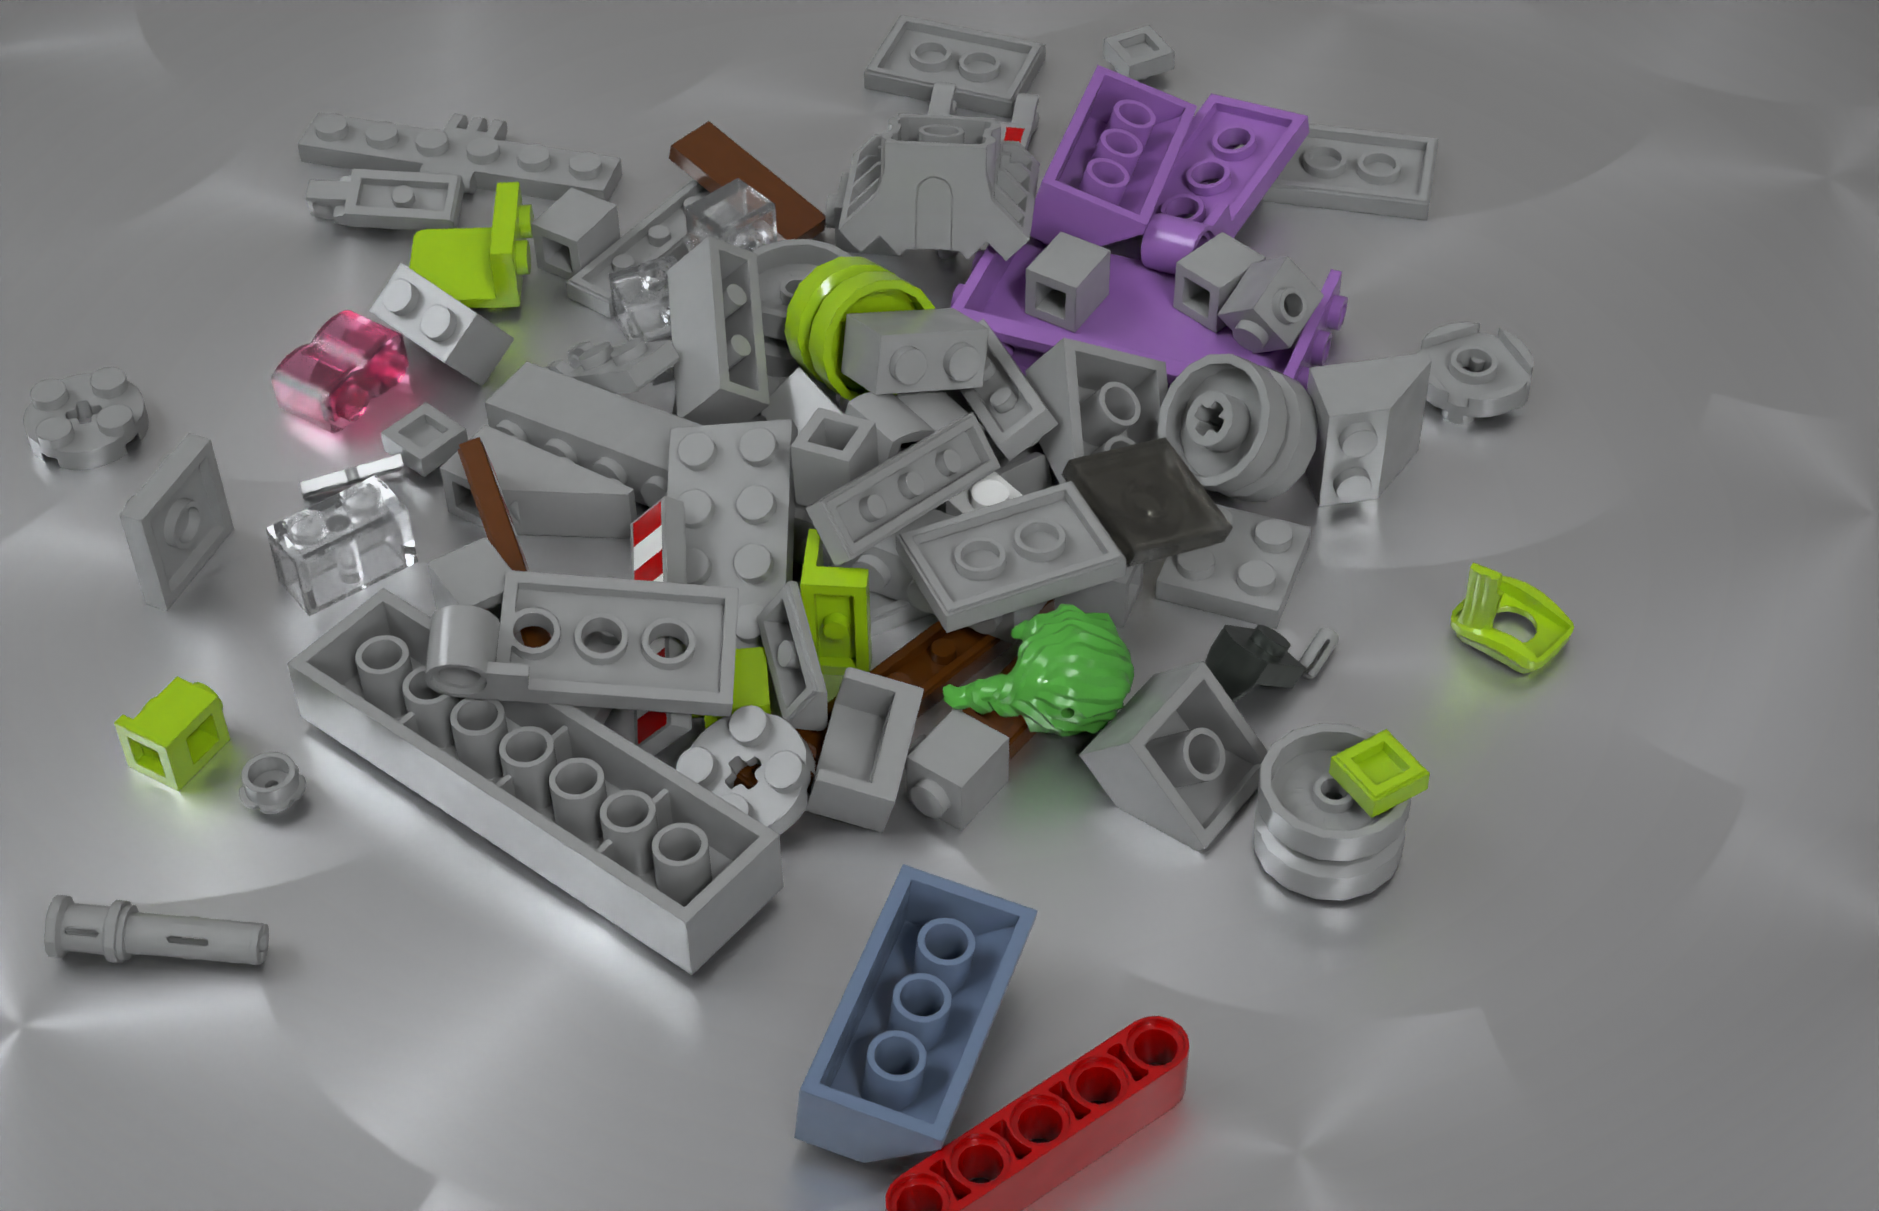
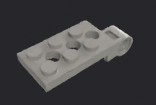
M506 570L500 623L498 618L491 612L471 605L445 606L433 613L424 679L426 684L434 691L453 697L731 717L739 588ZM538 626L546 629L551 634L552 639L541 647L531 648L519 643L515 635L525 627ZM605 631L613 634L620 644L610 652L597 653L588 649L584 645L583 639L592 632ZM672 636L681 640L687 649L677 657L665 658L657 655L651 649L650 644L659 637Z

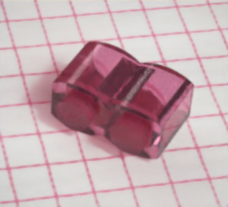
M345 310L336 314L319 329L311 343L293 350L275 369L271 380L279 408L330 433L343 430L351 422L362 417L371 398L384 394L403 379L409 366L403 335L351 310Z

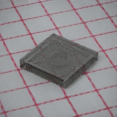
M1166 437L1070 459L1061 474L1066 482L1072 481L1126 558L1127 567L1225 542L1233 528Z

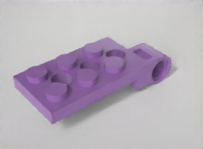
M1211 93L1190 123L1146 230L1142 234L1141 259L1143 265L1146 268L1175 275L1177 261L1221 232L1234 238L1310 133L1308 116ZM1240 144H1241V145H1245V146H1243V147H1241V148L1235 149V148H1237ZM1214 179H1219V181H1217V182H1215V183H1212V184H1209V183H1211ZM1189 214H1193L1192 217L1184 219Z

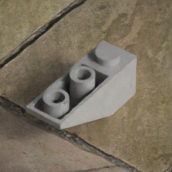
M484 425L470 439L480 437L494 467L517 534L631 539L630 524L637 519L633 488L624 485L619 480L607 478L575 464L566 457L554 455L525 442L520 437L508 435L488 425ZM457 451L440 467L448 512L484 528Z

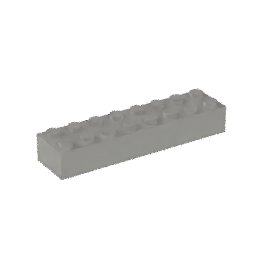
M382 588L287 663L302 718L691 975L706 963L784 887L780 834L572 705L453 697L431 689L424 679L431 617L385 588Z

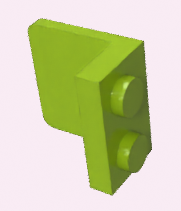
M520 182L497 183L492 227L424 229L416 232L413 238L409 268L468 308L498 309L501 307H520L523 275L530 274L531 252L527 239L533 238L531 223L534 222L532 204L523 205Z

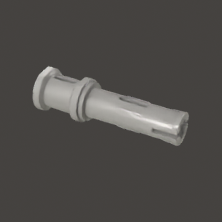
M56 895L52 899L46 915L44 934L45 951L48 957L64 958L68 952L105 955L107 962L111 963L129 961L134 954L260 965L266 959L269 944V927L265 923L141 913L136 905H131L130 901L115 900L111 906L74 903L72 897L67 895Z

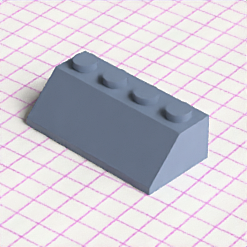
M903 864L800 1088L794 1138L862 1163L941 1150L1032 930L1038 910Z

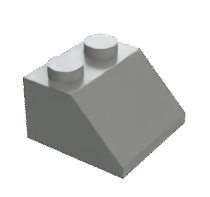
M1428 352L1309 368L1307 393L1313 399L1318 419L1316 449L1305 473L1319 507L1378 499L1417 453L1432 363Z
M1201 661L1154 674L1079 756L1117 808L1198 851L1207 848L1257 790L1260 765L1268 751L1206 663Z

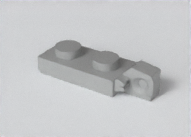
M353 168L352 174L342 176L340 181L309 179L305 199L312 217L332 219L334 223L345 226L417 231L424 229H451L458 226L465 187L462 176L458 174Z

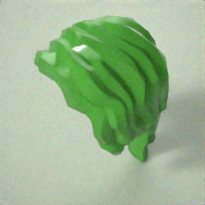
M1060 604L1055 611L1036 614L1030 620H1024L1012 629V638L1021 639L1022 644L1018 647L1017 662L1008 675L1001 673L987 679H977L961 687H955L951 684L943 687L944 701L953 710H963L971 707L980 714L994 711L1005 718L1022 715L1030 732H1046L1067 737L1084 731L1095 734L1105 728L1108 722L1117 715L1118 710L1124 708L1123 700L1131 692L1134 667L1131 662L1130 651L1119 637L1115 624L1108 613H1084L1073 604Z

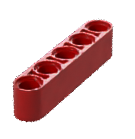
M1148 1016L1134 1021L944 1146L941 1150L936 1151L898 1176L889 1185L885 1195L886 1211L1024 1210L1173 1109L1183 1099L1186 1090L1190 1047L1188 1035L1181 1025L1169 1018ZM1156 1063V1064H1159V1065L1153 1066V1065H1150V1064ZM1090 1101H1102V1102H1106V1103H1105V1104H1095V1103H1091ZM1033 1139H1044V1140H1048L1049 1142H1047V1143H1036V1142H1032L1031 1140H1033ZM974 1178H986L992 1181H989L987 1183H976L970 1180Z

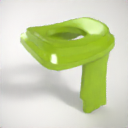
M1473 562L1470 566L1466 597L1452 611L1451 628L1462 642L1486 653L1519 673H1530L1543 667L1569 641L1574 629L1573 622L1556 603L1539 589L1518 579L1502 576L1503 574ZM1513 612L1525 616L1536 629L1534 638L1522 643L1512 635L1493 628L1496 613Z

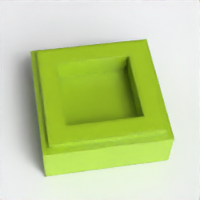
M1387 729L1332 756L1330 760L1329 774L1371 818L1428 788L1430 773Z

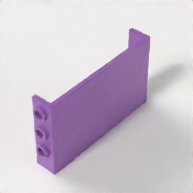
M1030 236V240L1007 261L990 244H988L985 250L979 249L973 260L971 275L965 284L959 283L957 285L950 307L976 322L984 318L1025 376L1026 369L1061 339L1068 338L1165 362L1168 389L1171 383L1189 364L1209 354H1234L1299 381L1307 391L1309 368L1315 365H1325L1332 341L1330 330L1339 331L1341 329L1347 310L1348 297L1340 295L1342 271L1331 269L1321 290L1324 297L1292 346L1287 349L1254 354L1252 351L1242 347L1234 339L1232 330L1228 326L1215 333L1174 308L1175 275L1146 268L1141 260L1111 254L1109 295L1076 332H1072L1025 313L1026 268L1047 247L1040 240Z

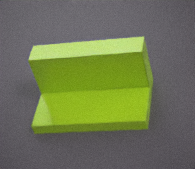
M809 528L800 590L822 675L844 676L845 670L848 667L869 672L871 671L872 663L869 569L825 567L823 542L817 530Z

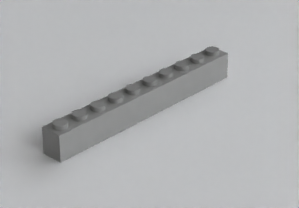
M526 362L485 402L490 427L508 435L520 437L525 442L559 457H566L575 464L607 478L619 480L624 485L634 489L635 502L648 507H652L664 496H667L670 428L702 426L696 422L530 362ZM795 499L793 561L803 565L809 528H816L805 509L807 506L796 504ZM933 509L854 559L836 567L869 569L870 592H876L895 600H904L923 612L935 614L898 555L895 535L955 516ZM823 544L824 566L835 567ZM1047 601L967 627L979 633L988 634L1015 644L1018 639L1012 638V629L1024 620H1030L1034 615L1038 614Z

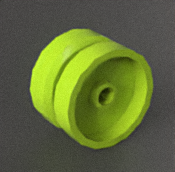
M838 257L817 266L799 283L787 307L784 332L790 355L799 366L816 380L825 383L832 391L851 401L855 397L870 391L841 373L846 315L851 313L935 309V307L920 288L896 276V274L864 257Z

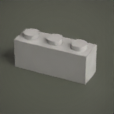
M708 236L667 270L672 345L679 356V361L674 364L677 416L701 425L748 422L770 405L757 254Z

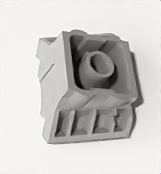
M899 113L897 117L888 120V132L875 134L853 154L838 230L859 253L864 251L880 236L898 256L906 249H934L960 252L968 260L988 242L1007 261L1030 240L1040 163L1019 141L1001 140V124L996 122V118Z

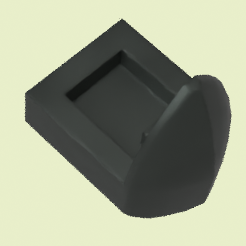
M1260 624L1255 629L1225 625L1212 644L1205 660L1206 665L1233 703L1246 696L1256 684L1292 689L1306 669L1287 652L1291 645L1286 638L1275 630Z

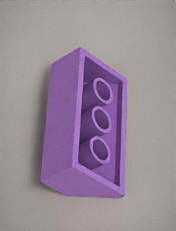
M1097 65L1035 198L1030 236L1048 246L1060 232H1064L1093 244L1105 246L1144 234L1198 106Z

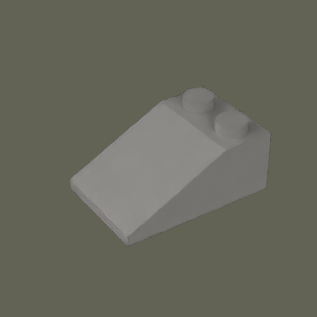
M1068 338L1061 339L1025 370L1026 378L1059 423L1039 441L1059 484L1072 481L1095 513L1171 529L1178 528L1182 523L1178 479L1162 457L1157 435L1160 407L1168 392L1166 363Z

